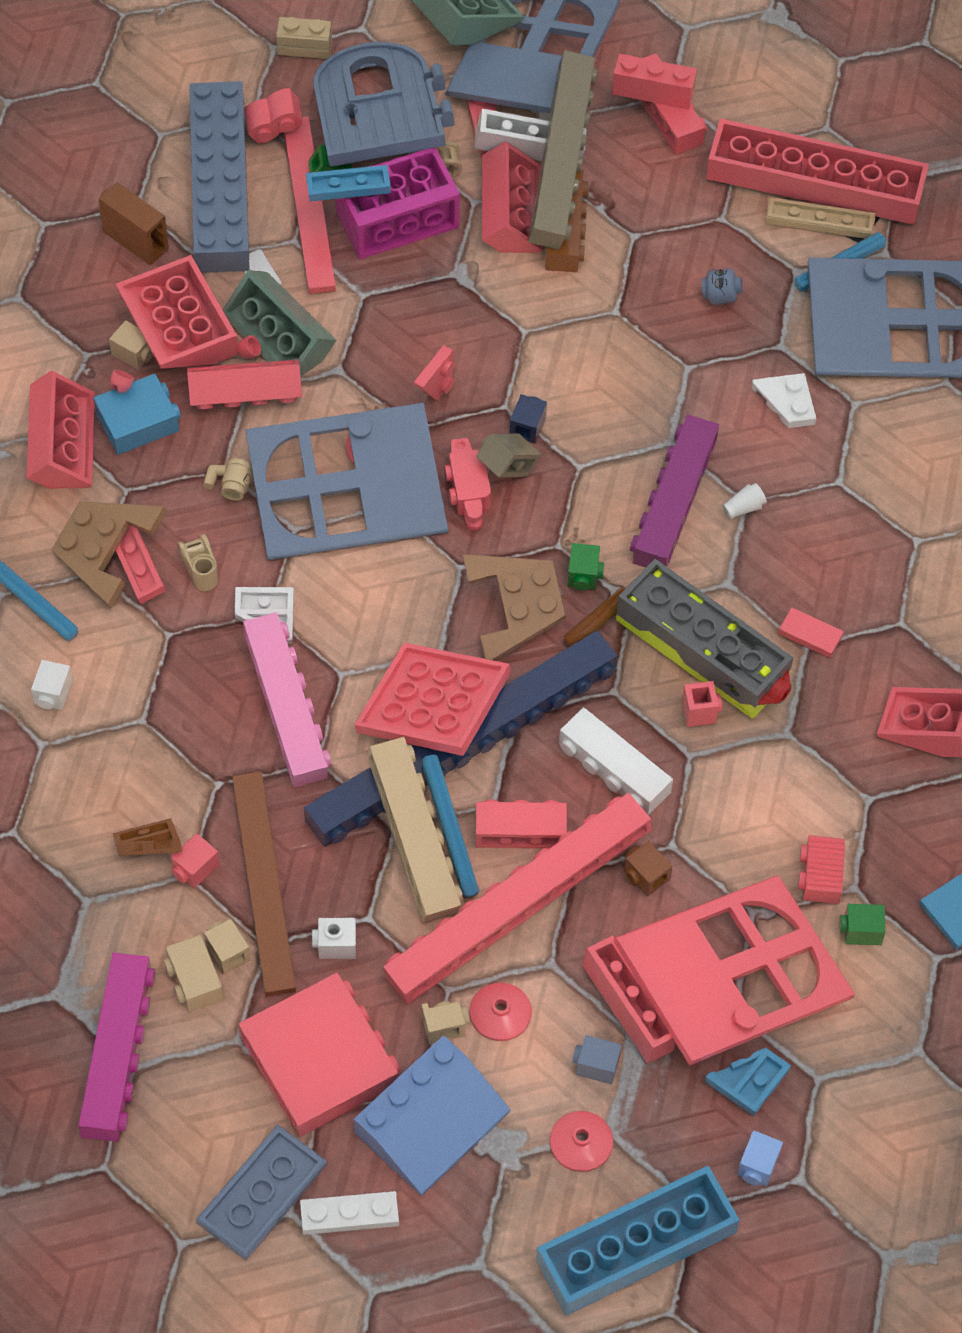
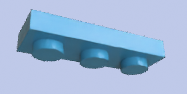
M387 165L306 173L309 202L391 193Z

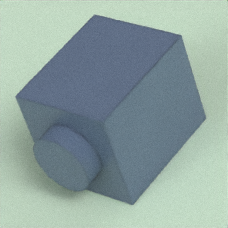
M585 1035L583 1045H576L572 1063L577 1064L576 1075L612 1085L622 1045Z

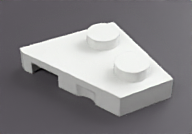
M805 373L752 380V390L755 393L759 392L767 400L766 405L779 415L780 420L787 428L815 425L816 415Z
M235 587L236 619L243 622L277 612L280 622L285 621L290 638L286 639L288 644H293V587Z

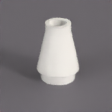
M755 483L753 485L747 484L722 506L728 518L732 519L736 516L762 509V505L767 503L763 491Z

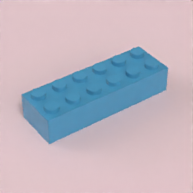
M707 1165L538 1246L536 1262L564 1315L567 1316L736 1234L740 1220L712 1170Z

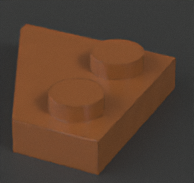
M171 818L113 833L119 856L182 852L181 842Z

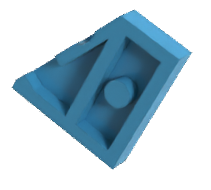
M767 1048L753 1053L747 1059L741 1058L731 1063L730 1067L714 1073V1071L708 1073L705 1082L755 1116L788 1074L791 1065Z

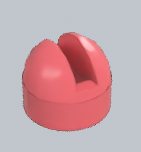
M249 335L239 341V356L252 359L260 355L261 345L256 337Z
M113 370L110 378L111 388L119 393H125L131 388L134 377L126 372Z

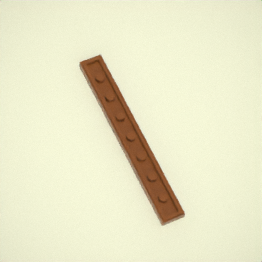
M262 771L234 775L232 779L265 997L296 992Z

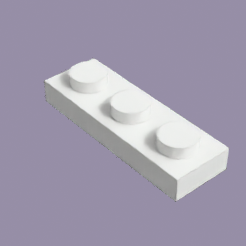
M396 1191L300 1200L303 1235L399 1226Z

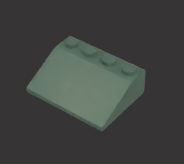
M411 0L421 10V13L433 23L434 27L443 34L448 43L454 46L475 44L522 22L524 19L521 12L509 0Z

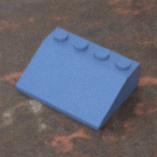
M443 1035L354 1118V1133L422 1196L510 1112V1108L468 1057Z

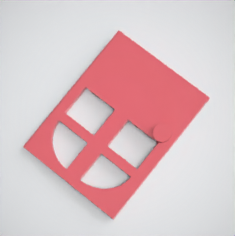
M778 875L614 938L617 948L689 1066L848 1001L855 995ZM753 905L770 909L785 918L794 927L795 931L765 942L743 906ZM728 912L751 948L719 960L697 923ZM809 950L816 965L817 983L812 994L802 1000L779 962ZM765 969L787 1006L759 1017L757 1011L748 1006L733 981Z

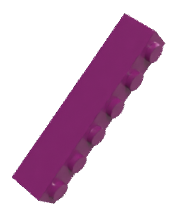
M687 414L684 424H678L674 440H677L675 446L670 445L665 459L668 462L667 467H661L657 478V484L660 485L657 491L652 490L648 501L650 510L648 513L644 512L639 523V529H642L639 536L634 535L630 546V551L634 552L633 564L646 568L656 559L668 567L715 447L719 431L718 423Z

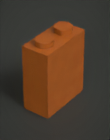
M118 182L102 192L98 199L103 232L151 266L169 250L165 215Z

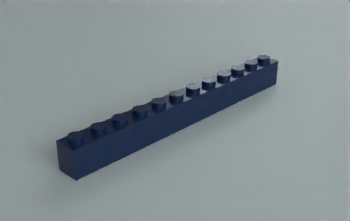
M595 631L502 687L464 756L411 745L416 758V762L413 763L416 773L420 772L425 786L428 785L421 761L429 755L438 756L444 777L454 768L464 767L470 762L472 757L479 753L490 751L500 740L505 737L507 739L513 737L520 728L528 723H536L546 712L553 708L559 709L569 698L576 694L581 695L585 693L597 681L610 678L616 670L618 655L599 632ZM371 767L304 807L305 822L324 847L331 843L341 842L352 830L357 827L363 828L375 816L382 812L386 813Z

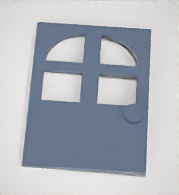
M509 0V1H510L512 4H516V3H518V2L525 1V0ZM545 0L536 18L524 16L522 22L511 26L530 30L521 49L486 44L488 38L475 44H469L445 94L448 97L550 113L558 65L562 55L542 52L550 34L585 38L586 41L580 54L595 57L618 10L620 0ZM567 2L587 10L592 15L594 24L593 26H586L557 20Z
M808 258L815 375L962 378V357L952 362L941 363L938 331L962 330V309H937L934 276L941 277L953 282L962 290V261ZM885 275L921 276L924 309L888 308ZM889 329H926L928 363L892 362Z
M424 403L245 429L268 560L448 533ZM348 430L355 469L317 475L310 436ZM298 438L305 477L266 483V469L272 454L283 443ZM359 490L366 530L328 536L321 496ZM309 498L316 538L301 537L285 529L275 517L270 504Z

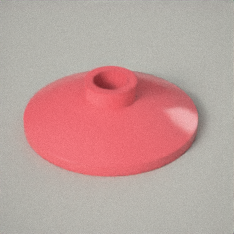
M489 984L480 989L471 1001L470 1019L474 1028L482 1036L491 1040L507 1041L514 1039L526 1030L531 1020L532 1009L528 997L521 989L512 984ZM497 1004H504L507 1008L499 1011L495 1006Z
M575 1111L564 1115L556 1122L550 1135V1147L554 1157L561 1165L573 1171L587 1172L597 1169L607 1161L613 1148V1135L608 1124L598 1115L587 1111ZM579 1133H584L588 1136V1139L580 1141L576 1136Z

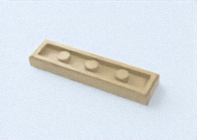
M769 197L765 224L866 239L873 234L876 213Z

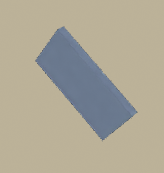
M277 1125L198 1216L196 1223L247 1261L325 1169L327 1161L280 1125Z

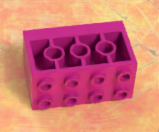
M436 148L420 150L410 155L394 158L391 161L368 166L387 165L391 193L335 199L336 213L359 260L459 228L460 193Z

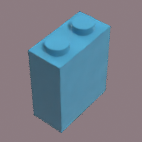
M156 374L134 381L131 388L125 393L111 390L93 397L95 413L117 455L179 431L178 420L181 419L179 408L176 403L171 404L168 399L170 398L169 390L165 382H159Z

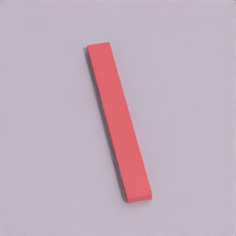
M309 116L302 117L303 123L291 132H285L284 136L309 294L336 291L323 203L322 200L309 202L306 173H310L308 160L314 153Z

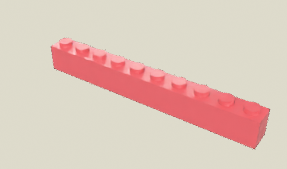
M627 793L622 798H614L608 803L605 810L598 815L592 814L587 817L582 826L574 832L568 831L559 838L558 843L550 849L544 848L535 855L534 860L526 866L520 865L515 868L505 881L491 885L481 898L476 901L471 900L467 902L457 915L452 918L443 919L438 923L433 932L427 936L421 935L412 942L411 947L402 954L396 953L387 960L386 965L383 966L386 979L407 1005L651 832V818L630 793Z

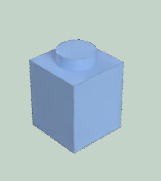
M753 1130L740 1162L737 1175L741 1176L749 1184L756 1186L761 1184L767 1187L780 1155L783 1142Z

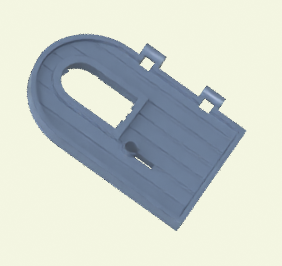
M390 42L363 43L333 54L315 72L313 80L330 167L446 146L443 128L455 126L450 101L444 99L440 102V105H437L434 91L446 90L442 67L440 64H433L431 69H428L425 59L416 50L405 45ZM376 66L389 70L393 89L377 94L355 96L351 78L355 71L365 67ZM350 119H355L356 125L351 126Z

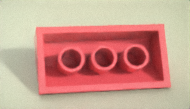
M506 141L482 155V241L501 253H540L543 251V246L529 243L528 239L541 164Z
M52 370L30 384L26 478L48 489L89 488L92 486L95 408L93 397H95V392Z

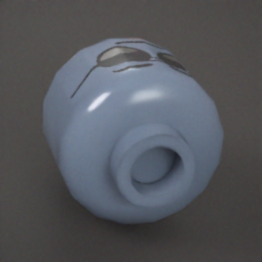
M731 268L708 271L706 277L702 278L704 299H708L712 305L735 303L738 293L743 292L742 278L736 277L735 271Z

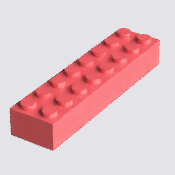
M720 118L708 158L706 179L826 206L876 213V217L915 225L929 164Z

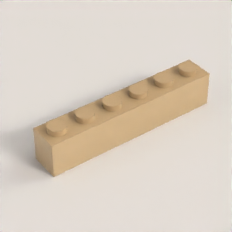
M404 737L370 746L367 758L422 923L456 914L461 907V902H463V895L459 885H454L451 877V874L454 873L453 865L449 856H444L441 847L444 846V839L439 828L435 829L432 820L435 817L432 803L430 800H425L422 791L425 790V783L420 772L416 773L413 764L416 762L413 747L411 745L407 746Z

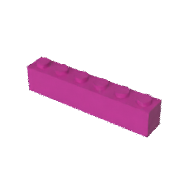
M112 952L78 1125L81 1138L119 1142L121 1131L126 1132L128 1113L125 1112L126 1102L132 1101L134 1083H130L132 1073H137L139 1066V1054H136L137 1044L143 1043L145 1026L141 1025L142 1016L148 1015L150 1007V997H146L148 987H153L155 981V969L151 968L148 956Z

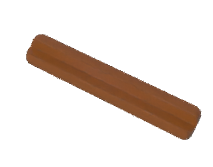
M619 588L564 635V643L568 647L574 645L594 633L617 613L618 596L626 588Z

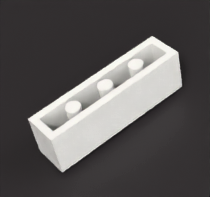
M482 109L476 125L474 149L490 151L506 141L530 158L542 161L549 121ZM583 128L582 134L586 135V128ZM584 146L583 151L580 150V152H579V156H580V157L583 156V153H584V151H585V146Z
M584 707L560 729L559 745L565 754L571 757L574 756L582 762L583 767L590 774H596L603 779L611 791L619 792L622 796L630 793L648 815L671 793L673 778Z

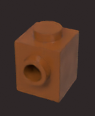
M649 841L641 847L639 845L633 847L626 854L625 877L633 886L637 885L647 896L671 879L673 866Z

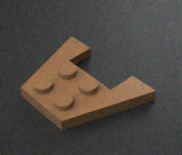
M79 501L51 550L112 609L125 583L122 579L103 571L130 525L153 535L166 515L167 510L164 506Z
M463 554L470 584L493 578L498 579L508 629L480 636L485 659L497 661L566 619L553 561Z

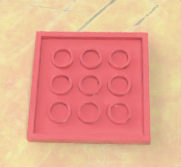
M403 643L354 724L356 732L388 740L404 737L406 744L464 756L511 673L510 664Z

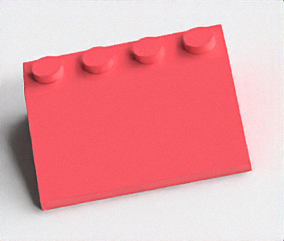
M191 255L115 284L161 369L214 365L238 355L237 335Z

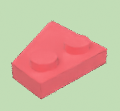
M443 345L414 381L415 386L419 387L427 396L436 401L439 400L443 393L447 394L454 384L453 350Z

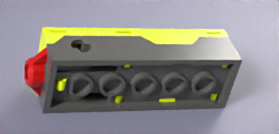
M654 559L618 596L616 620L699 681H714L716 693L720 694L721 697L750 718L754 719L767 704H780L791 691L790 672L793 657L658 560Z

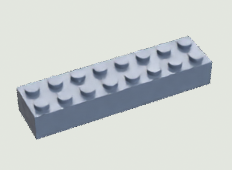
M243 82L189 83L194 261L201 273L250 270Z

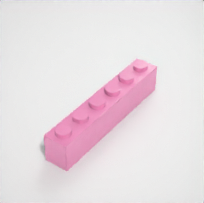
M277 612L243 621L244 636L293 788L328 779V767H332L330 755L327 749L322 751L319 742L323 741L322 731L319 723H313L311 715H315L311 698L305 699L303 690L306 689V683L302 672L297 673L294 665L298 663L294 647H288L286 639L290 638L286 622H280Z

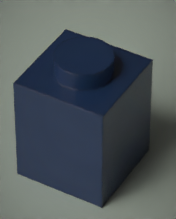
M521 394L510 419L509 434H520L528 442L536 444L546 420L547 402L538 397H529Z

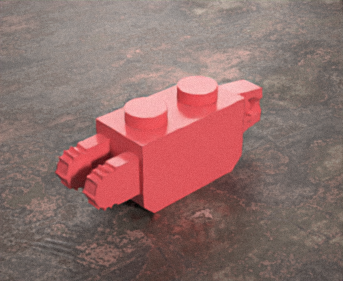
M468 438L451 440L449 465H444L446 482L452 483V488L449 489L451 506L456 505L458 516L464 515L467 529L476 532L483 527V512H486L491 506V489L486 465L476 457L479 451L472 450Z

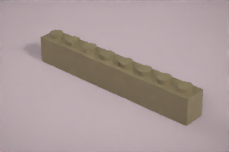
M564 50L560 59L528 239L529 243L560 250L563 241L569 240L572 225L568 224V218H572L576 202L571 200L572 195H576L579 186V179H575L576 172H580L583 157L579 156L580 150L583 151L587 135L582 133L583 128L587 129L590 119V113L586 112L587 106H591L594 91L590 90V85H594L597 76V69L593 68L595 57Z

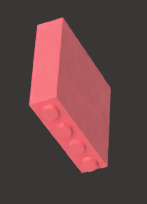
M338 973L238 1023L242 1041L299 1138L379 1096L398 1078V1073L401 1072L393 1055L388 1057L383 1048L385 1047V1042L378 1030L373 1031L368 1024L370 1018L363 1005L357 1006L354 1001L355 993L352 986L347 980L342 981Z

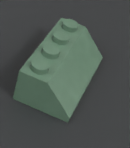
M248 270L222 309L230 324L244 338L253 335L258 339L261 345L260 354L268 362L299 359L300 377L320 364L337 341L268 272Z

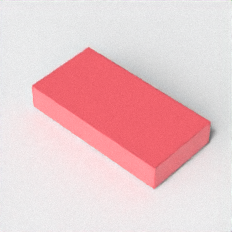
M792 607L778 632L779 635L828 658H831L844 631Z

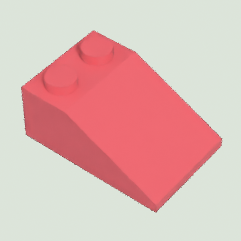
M892 687L877 736L937 756L962 758V689Z

